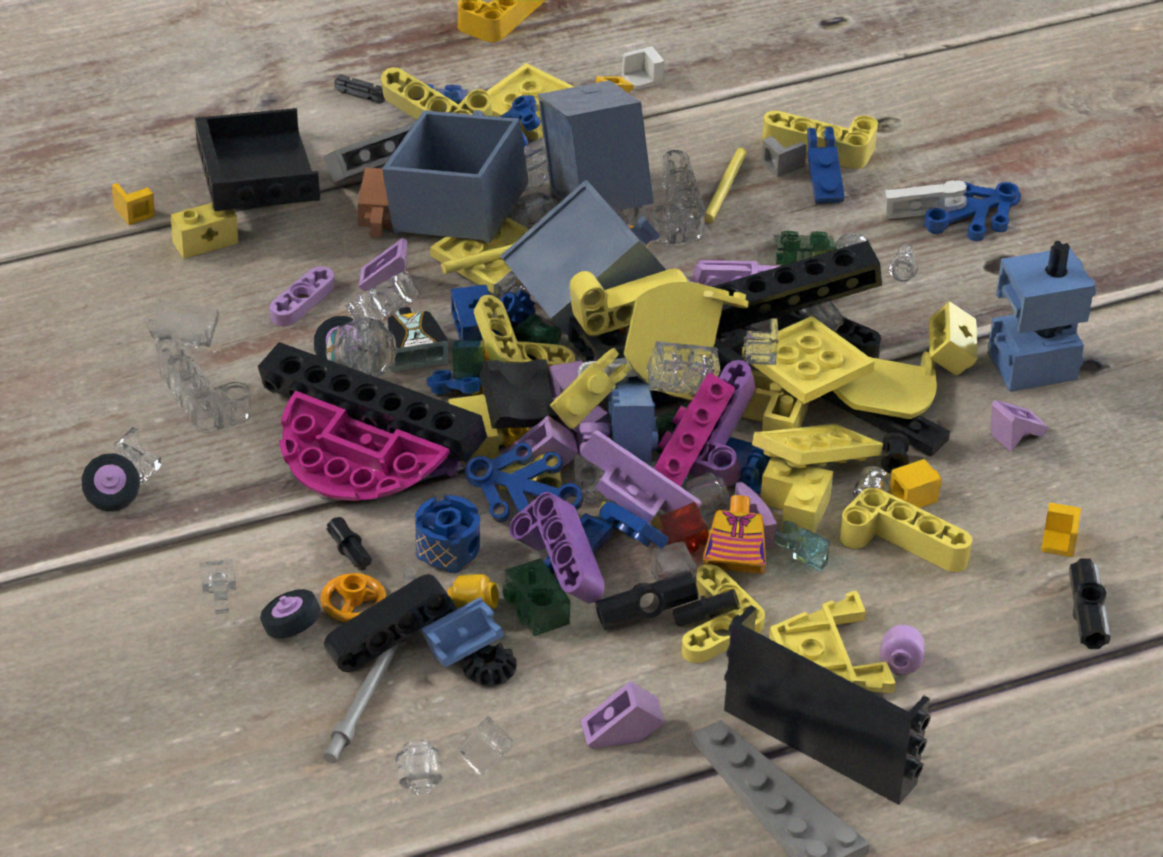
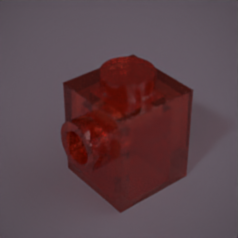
M696 502L659 516L661 524L659 531L669 537L664 548L670 547L674 557L681 554H692L699 547L707 544L709 537L708 527Z

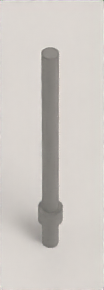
M401 642L377 657L344 719L336 724L331 733L332 740L323 755L327 762L335 763L343 747L350 744L355 735L354 727Z

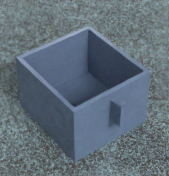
M610 80L538 94L550 189L556 198L562 201L587 179L615 211L654 203L641 101Z
M424 110L382 168L394 234L407 232L485 240V243H491L529 184L520 119L484 116L483 112L478 110L474 111L472 115Z
M587 179L500 256L548 316L567 336L569 334L570 318L575 317L572 312L569 285L572 277L582 271L591 272L603 289L606 290L666 270L647 248V244L652 239L657 240L661 235L643 215L637 219L638 223L633 228H630Z

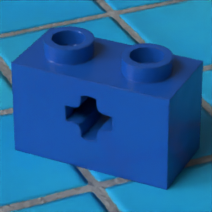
M487 285L451 289V314L462 351L479 349V344L483 340L474 315V309L482 296L490 295ZM491 329L495 334H500L497 330Z

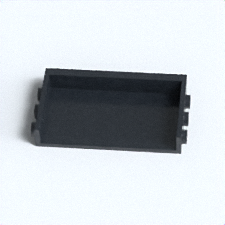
M297 108L195 118L197 147L214 211L320 201L318 171L311 170L299 133Z
M750 605L741 615H736L728 629L730 645L726 653L728 669L724 676L726 681L724 711L900 805L917 785L918 777L923 769L924 764L921 762V756L927 744V739L924 738L925 730L931 719V715L928 714L930 698L924 695L908 712L754 631L756 607Z

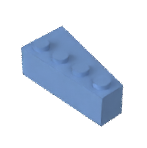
M638 376L629 377V381L616 383V387L611 389V392L608 394L611 440L643 462L651 463L652 451L658 450L653 387H649L648 383L638 378Z

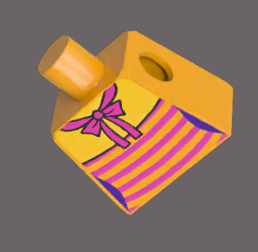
M733 495L731 496L730 511H716L703 556V565H717L725 571L765 574L766 552L763 517L761 514L749 513L750 497Z

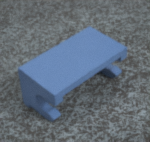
M480 597L421 628L433 657L444 667H448L505 636L502 628L492 618L495 615L493 610Z

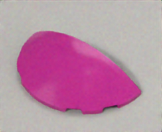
M297 391L289 399L281 418L283 433L282 440H279L285 463L288 464L294 477L310 490L329 498L359 501L395 494L427 477L451 453L449 448L396 429L394 434L349 418L345 409Z

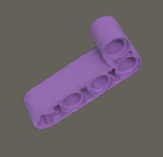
M741 360L728 363L719 376L720 379L734 386L735 391L727 403L729 405L724 408L713 428L715 430L710 433L698 454L700 456L696 458L688 472L695 477L726 487L736 484L741 478V468L736 452L731 447L726 446V443L756 390L751 368L748 363Z
M544 492L512 519L509 528L512 538L535 550L546 548L563 591L588 604L594 603L602 596L605 585L577 511L567 501L550 492Z

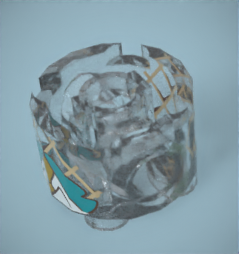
M370 317L357 318L331 332L326 348L327 359L378 378L395 362L397 352L395 337L391 331L388 332L387 328L384 327L385 324L380 320Z

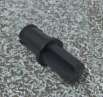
M335 517L331 519L327 524L328 528L326 530L336 541L340 554L346 555L358 570H365L367 566L371 565L372 558L362 546L361 537L349 528L344 518Z
M731 589L728 592L707 598L703 595L701 600L675 607L673 609L674 621L677 626L682 627L704 619L710 621L714 616L740 609V603L735 589Z

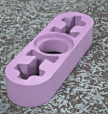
M322 266L309 270L270 303L271 322L282 327L294 324L334 290V272L330 268ZM300 294L309 295L307 298H297L295 296Z

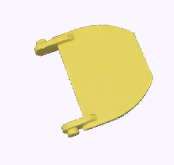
M682 281L662 284L645 291L636 297L624 349L626 360L636 374L651 387L667 395L692 401L708 374L723 304L748 308L749 302L745 300L746 294L734 292L733 296H729V292L726 290Z
M924 351L922 354L920 366L871 358L875 361L873 372L833 390L844 403L853 409L912 419L924 413L934 401L937 390L936 370L934 369L936 362L930 359V353Z

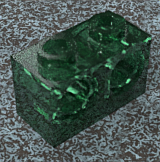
M542 558L505 570V584L502 585L503 596L508 604L512 603L520 623L526 625L533 636L570 624L571 601Z

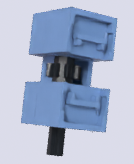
M1055 241L1050 251L1001 259L996 296L998 298H1007L1014 310V314L992 318L987 353L1010 392L1078 380L1079 370L1083 365L1082 354L1084 344L1077 334L1078 323L1088 322L1092 297L1096 294V286L1094 280L1089 278L1084 270L1082 261L1077 259L1068 243L1062 244L1060 241Z

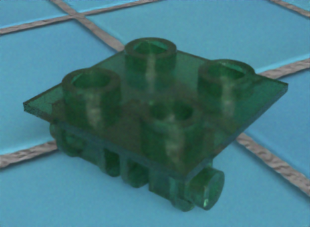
M786 230L781 231V235L774 234L777 250L782 251V253H776V265L783 266L796 262L797 251H799L800 261L804 258V252H808V258H810L813 252H815L814 256L837 250L833 237L828 236L827 232L813 231L810 232V235H799L797 231Z

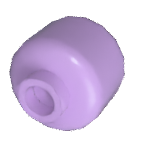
M897 625L890 628L884 634L881 642V661H887L890 671L898 675H908L915 672L921 666L925 653V640L922 634L914 627L908 625Z

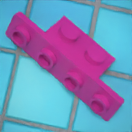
M712 373L706 375L687 408L680 406L671 421L676 424L672 433L666 431L660 440L658 448L662 449L653 469L678 486L682 485L735 391L734 386Z

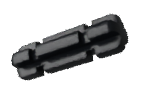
M342 74L338 75L335 79V89L346 93L347 90L348 94L368 100L371 97L372 101L378 103L385 101L382 86L380 85L374 87L373 83L356 78L350 80L349 76Z

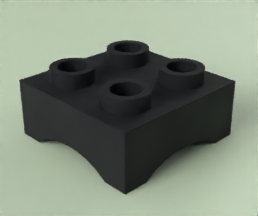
M537 359L523 363H505L498 360L486 362L480 371V377L492 429L531 428L547 416L554 420L557 419V413L550 406L554 400L549 385L546 359Z

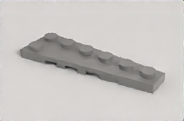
M720 720L692 733V743L789 857H862L868 854L869 843L725 722Z

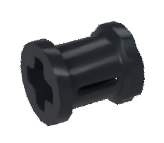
M893 432L885 435L882 439L884 455L881 458V467L884 471L891 474L893 469L909 464V457L906 454L909 450V439L902 433Z

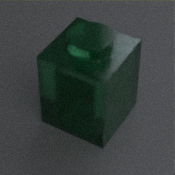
M485 340L454 341L452 346L453 378H481L480 371L486 364Z

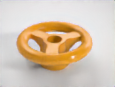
M347 573L333 578L323 587L320 602L323 610L330 617L346 623L362 613H353L356 606L361 605L365 601L376 600V604L386 598L387 595L383 585L375 578L361 573ZM334 590L343 596L344 605L341 611L336 609L330 601L331 593Z

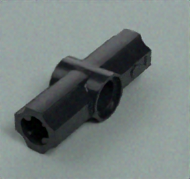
M1080 558L1077 562L1070 564L1069 567L1074 601L1072 615L1077 621L1080 643L1086 645L1088 649H1100L1102 646L1109 644L1111 636L1105 607L1107 592L1101 584L1098 564L1092 562L1091 558Z
M686 571L652 583H639L631 590L595 601V609L602 628L606 630L643 617L655 618L664 610L698 600V589L692 573ZM653 593V602L648 607H640V600L643 595Z

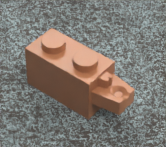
M365 168L358 200V226L370 227L371 237H382L384 228L393 229L383 171L379 168Z

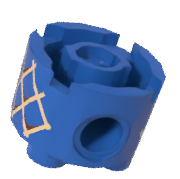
M444 495V500L436 501V497L421 504L415 513L416 557L430 566L442 568L449 573L460 572L464 565H467L476 558L480 550V516L478 515L477 507L467 499L454 495Z

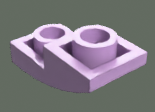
M743 482L736 483L735 495L750 497L749 513L761 514L763 517L765 549L774 548L777 524L771 511L750 487Z

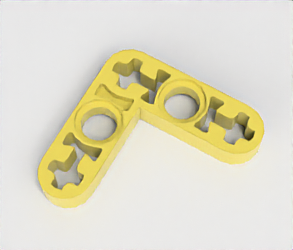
M484 295L478 301L474 309V315L490 360H498L505 363L533 361L527 356L529 354L536 359L547 360L548 375L550 366L575 362V355L565 346L518 342L502 301L492 295ZM491 329L497 330L504 337L495 334Z
M713 564L699 566L695 571L694 577L698 594L701 596L705 595L707 598L735 589L740 609L721 614L684 634L681 653L684 659L692 663L705 662L727 651L730 645V635L722 637L717 635L715 631L720 629L728 630L733 618L736 615H741L750 605L756 607L754 631L757 633L762 632L765 622V611L720 567Z

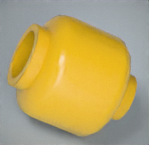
M485 574L460 575L454 580L453 586L447 590L457 609L479 597L492 610L498 605L499 592L497 584L492 582Z

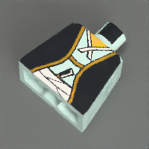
M402 307L397 310L396 316H390L387 319L388 336L390 337V349L388 348L391 372L448 364V339L431 312L414 313L410 307ZM393 342L395 343V344H394V350H393L394 356H395L394 358H395V359H393V355H392V353H391V350H392V348H393Z

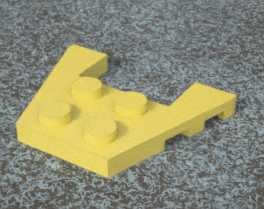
M858 591L847 593L846 598L837 603L833 600L822 604L821 610L808 615L806 612H803L770 627L769 638L858 686L870 692H895L896 683L887 661L852 666L836 625L865 621L866 611Z

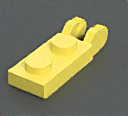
M615 348L606 352L596 363L590 364L550 404L551 408L569 429H574L611 392V389L616 387L615 384L630 372L631 367L627 363L618 366L609 377L603 371L604 368L609 366L618 357L619 353Z

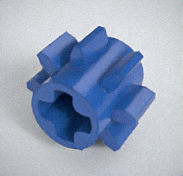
M520 289L517 294L510 291L500 300L505 306L513 329H515L517 324L521 327L528 325L535 316V302L530 299L531 295Z

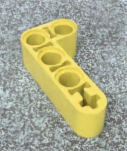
M388 68L381 75L385 100L416 120L424 110L471 115L474 111L478 110L482 111L484 116H493L491 96L485 90H473L460 104H457L400 68Z
M769 111L763 118L762 140L772 136L784 148L804 142L807 145L806 157H808L807 129L815 128L817 148L826 147L824 140L825 127H833L835 147H837L840 166L860 169L866 166L875 150L878 122L871 116L862 115L856 117L849 128L782 111Z
M674 268L604 290L591 272L582 271L572 277L569 285L572 312L585 333L590 336L601 335L630 325L635 300L640 294L662 284L689 281L682 271Z
M868 488L863 490L842 513L840 541L848 548H863L876 535L950 572L964 571L969 565L972 537L968 532L881 489Z

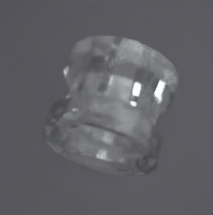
M866 467L862 470L859 480L853 488V495L856 498L863 490L868 488H878L887 492L891 485V479L886 471L879 467Z

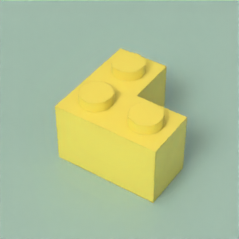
M751 369L756 390L741 417L763 422L762 432L801 428L808 412L809 402L802 403L765 374Z
M771 457L762 476L760 498L767 506L783 510L781 533L812 541L831 498L833 471L811 465H806V468H796L788 465V460L784 458Z

